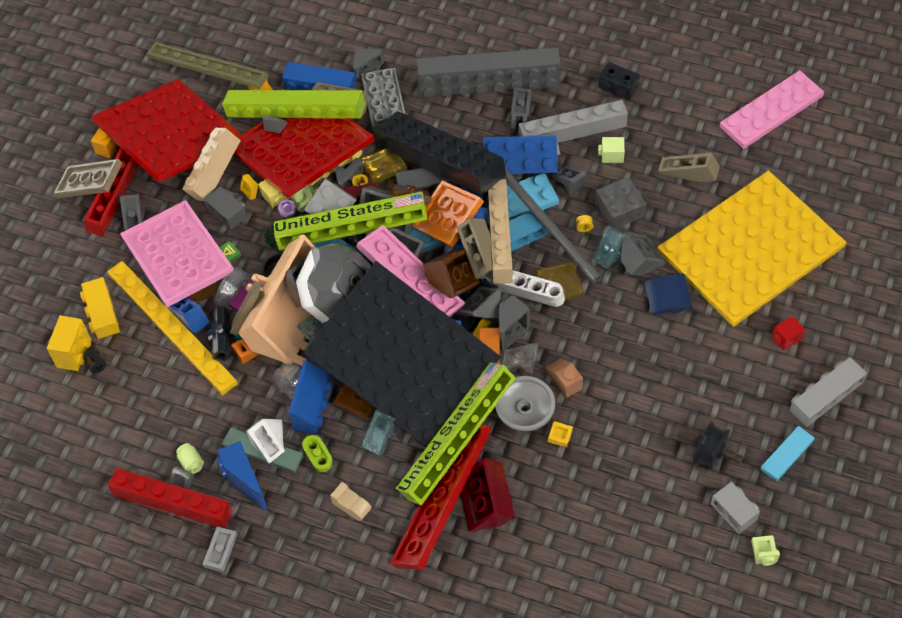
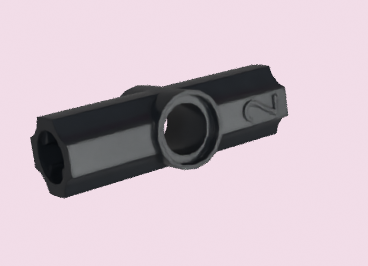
M215 306L211 312L212 328L207 331V335L212 343V358L216 361H226L229 359V338L233 336L230 333L231 326L228 323V308L225 306Z

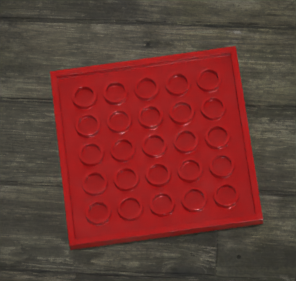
M179 79L92 115V121L158 183L193 167L198 161L203 147L206 146L211 132L215 128H226L236 137L242 135Z
M280 118L287 122L281 133L265 131L262 121L237 137L241 141L233 155L286 198H289L375 140L372 134L350 118Z

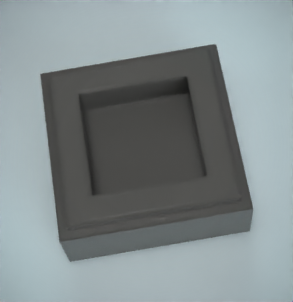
M176 466L173 468L169 484L189 489L194 474Z

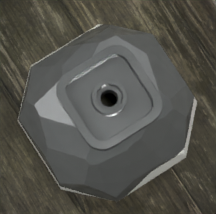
M330 244L313 248L309 251L296 281L302 308L325 325L370 269L371 264L357 251L342 244Z

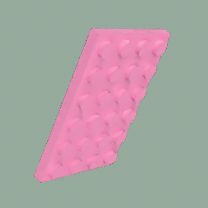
M186 200L120 233L166 307L234 273L232 265Z

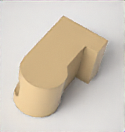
M343 482L330 495L332 504L358 521H362L372 509L365 499L359 497Z

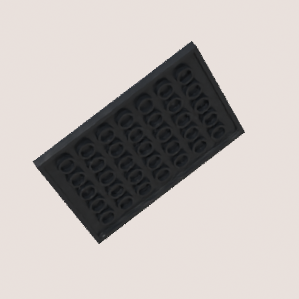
M377 261L374 262L303 351V354L425 448H427L490 362L497 363L501 358L499 354Z

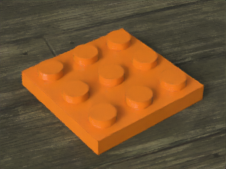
M442 180L431 196L430 203L425 205L428 220L415 222L412 224V227L453 248L460 238L457 226L473 218L484 201L480 197Z

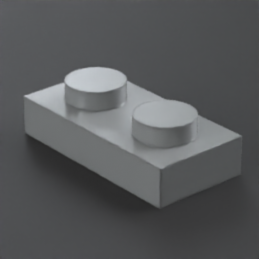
M221 527L216 528L203 561L205 568L224 572L238 535L236 531Z

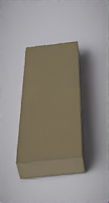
M254 281L232 320L231 334H238L259 297L260 283Z

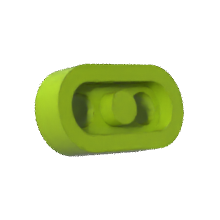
M316 435L307 436L302 443L306 456L316 471H328L333 464L329 451L320 437ZM322 461L326 462L324 465L319 464Z

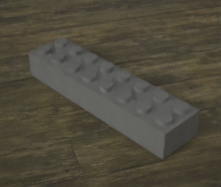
M558 48L417 58L420 97L514 90V88L560 87V57Z

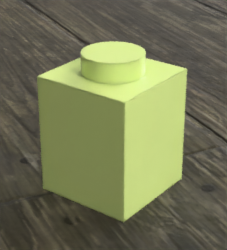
M602 137V145H598V155L602 156V163H624V137Z

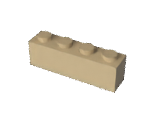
M215 128L211 132L206 146L203 147L198 161L194 164L190 176L186 179L183 190L197 201H204L215 190L241 140L226 128Z

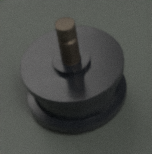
M711 421L704 434L698 438L696 443L698 447L693 457V463L701 462L709 466L710 471L714 469L721 456L741 464L743 456L725 448L731 430L727 429L724 431L714 426L715 423Z

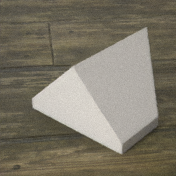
M261 419L247 430L250 444L268 463L285 452L282 420Z

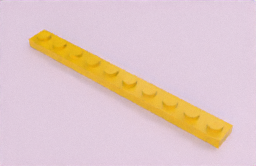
M123 261L107 271L113 281L222 396L238 384L237 380L223 365L212 358V354Z

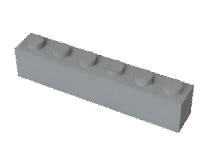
M623 100L520 123L519 136L556 134L557 142L559 143L627 127L628 112Z

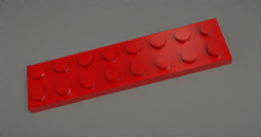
M481 425L423 504L419 505L390 562L395 568L423 570L427 564L428 558L492 430L487 425Z

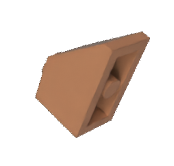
M560 358L544 367V370L565 398L582 390L583 377L572 363Z

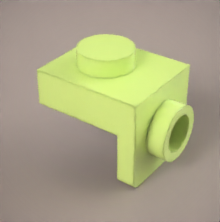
M308 185L291 197L299 212L305 211V207L318 190L317 187Z
M773 535L752 538L751 542L756 564H763L764 566L775 564L779 559L780 553L779 550H776Z

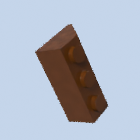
M465 248L451 250L423 264L424 274L427 277L428 283L449 298H454L480 283V280L476 279Z

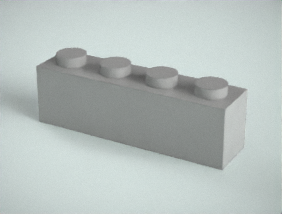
M851 357L845 361L841 360L836 364L833 371L825 372L821 376L820 381L816 384L814 382L806 388V392L802 395L800 393L791 400L790 412L808 427L863 384L867 372Z

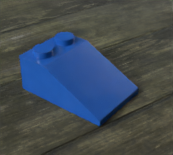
M241 441L217 450L220 458L216 460L224 479L228 478L232 486L263 510L268 509Z

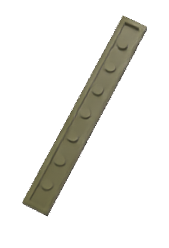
M155 42L146 53L150 59L258 89L263 86L269 77L268 73L158 42Z

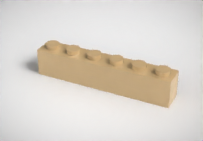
M501 179L488 190L494 284L513 283L506 179Z

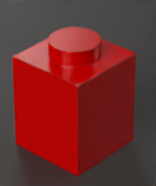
M792 316L774 327L772 338L776 345H780L783 350H786L803 339L805 329Z

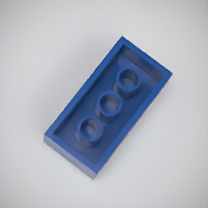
M556 134L483 137V149L503 157L504 164L510 174L558 172Z

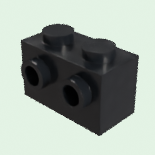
M608 62L599 75L598 87L630 101L639 87L640 74Z

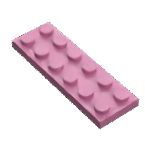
M799 70L721 121L720 128L745 149L822 98L824 91Z
M384 225L358 242L356 247L373 264L375 261L379 262L449 317L465 304L458 296L449 298L429 284L424 274V263Z

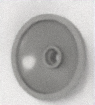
M530 376L515 377L516 379L496 404V413L505 425L514 430L532 431L539 429L551 419L554 413V394L550 387L540 379ZM527 408L528 411L524 412L522 409Z

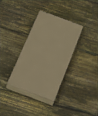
M119 159L68 166L54 192V196L65 198L108 192L122 162Z

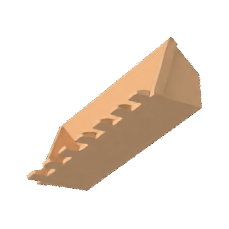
M303 234L298 239L288 243L268 278L253 274L252 281L260 283L263 287L260 288L259 297L238 332L251 351L279 360L290 366L293 363L302 366L303 361L306 360L297 354L300 349L305 350L310 344L305 342L307 336L314 338L319 331L312 328L313 324L317 323L324 326L323 323L304 308L296 307L287 291L286 272L303 259L305 261L309 251L316 248ZM248 283L246 290L249 291L253 284Z

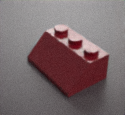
M484 458L473 466L471 474L467 478L461 492L467 523L471 532L500 527L515 518L503 463Z

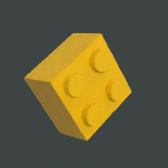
M59 316L47 346V350L57 368L79 371L80 366L83 365V354L91 345V337L82 319Z

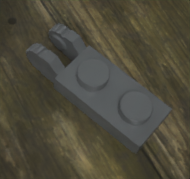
M514 88L511 131L516 129V120H523V123L529 121L532 89Z

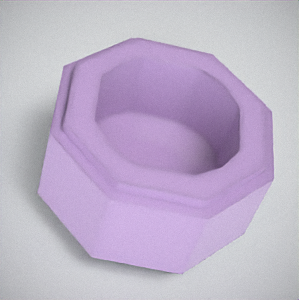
M285 199L280 201L278 210L282 217L290 218L294 216L296 206L292 200Z

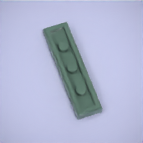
M230 428L222 443V446L226 447L241 441L248 457L292 473L296 472L303 458V453L284 447L285 452L268 463L250 444L248 434Z

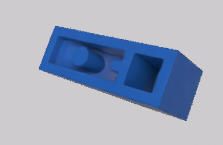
M187 297L167 307L194 334L201 331L209 323L201 307Z

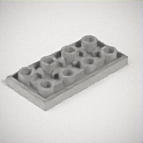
M395 68L361 73L364 91H368L367 106L372 130L397 111L405 114Z

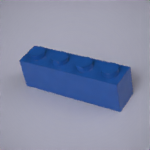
M292 62L287 63L282 76L284 89L312 90L317 82L352 89L356 87L354 72Z

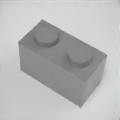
M732 482L712 497L711 505L738 534L757 521L760 513L758 506L755 502L749 501L743 490Z

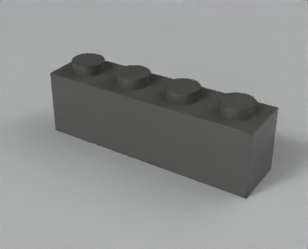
M422 167L396 173L397 185L415 186L419 189L427 190L430 196L433 195L442 180L463 189L462 186Z

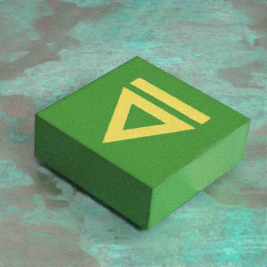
M230 241L220 247L230 263L241 256L240 251Z

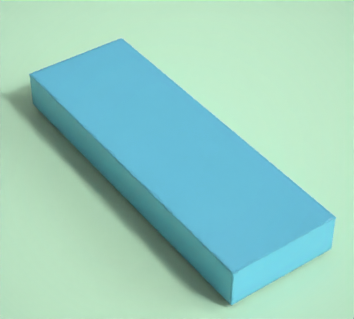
M798 426L761 466L760 470L777 482L813 443L815 438Z

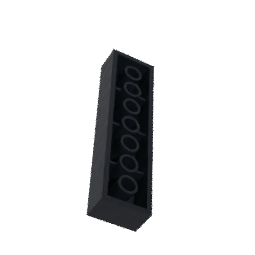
M397 111L373 129L377 147L477 194H484L506 176L503 157L402 112Z

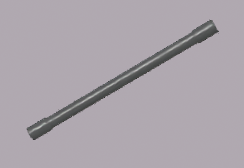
M505 166L506 176L502 179H506L509 187L571 256L592 283H596L601 278L598 271L588 263Z

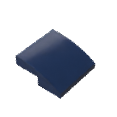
M684 274L665 275L644 281L653 316L673 311L675 314L692 308Z

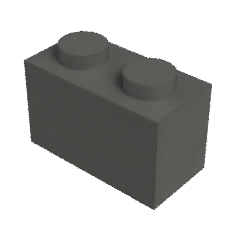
M221 186L204 199L207 210L230 230L247 218L245 204L241 200H236L229 190H225Z

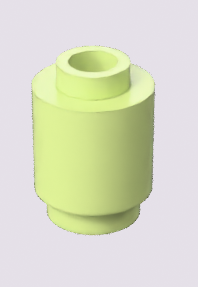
M186 443L177 449V458L186 471L195 474L202 469L204 461L194 446Z

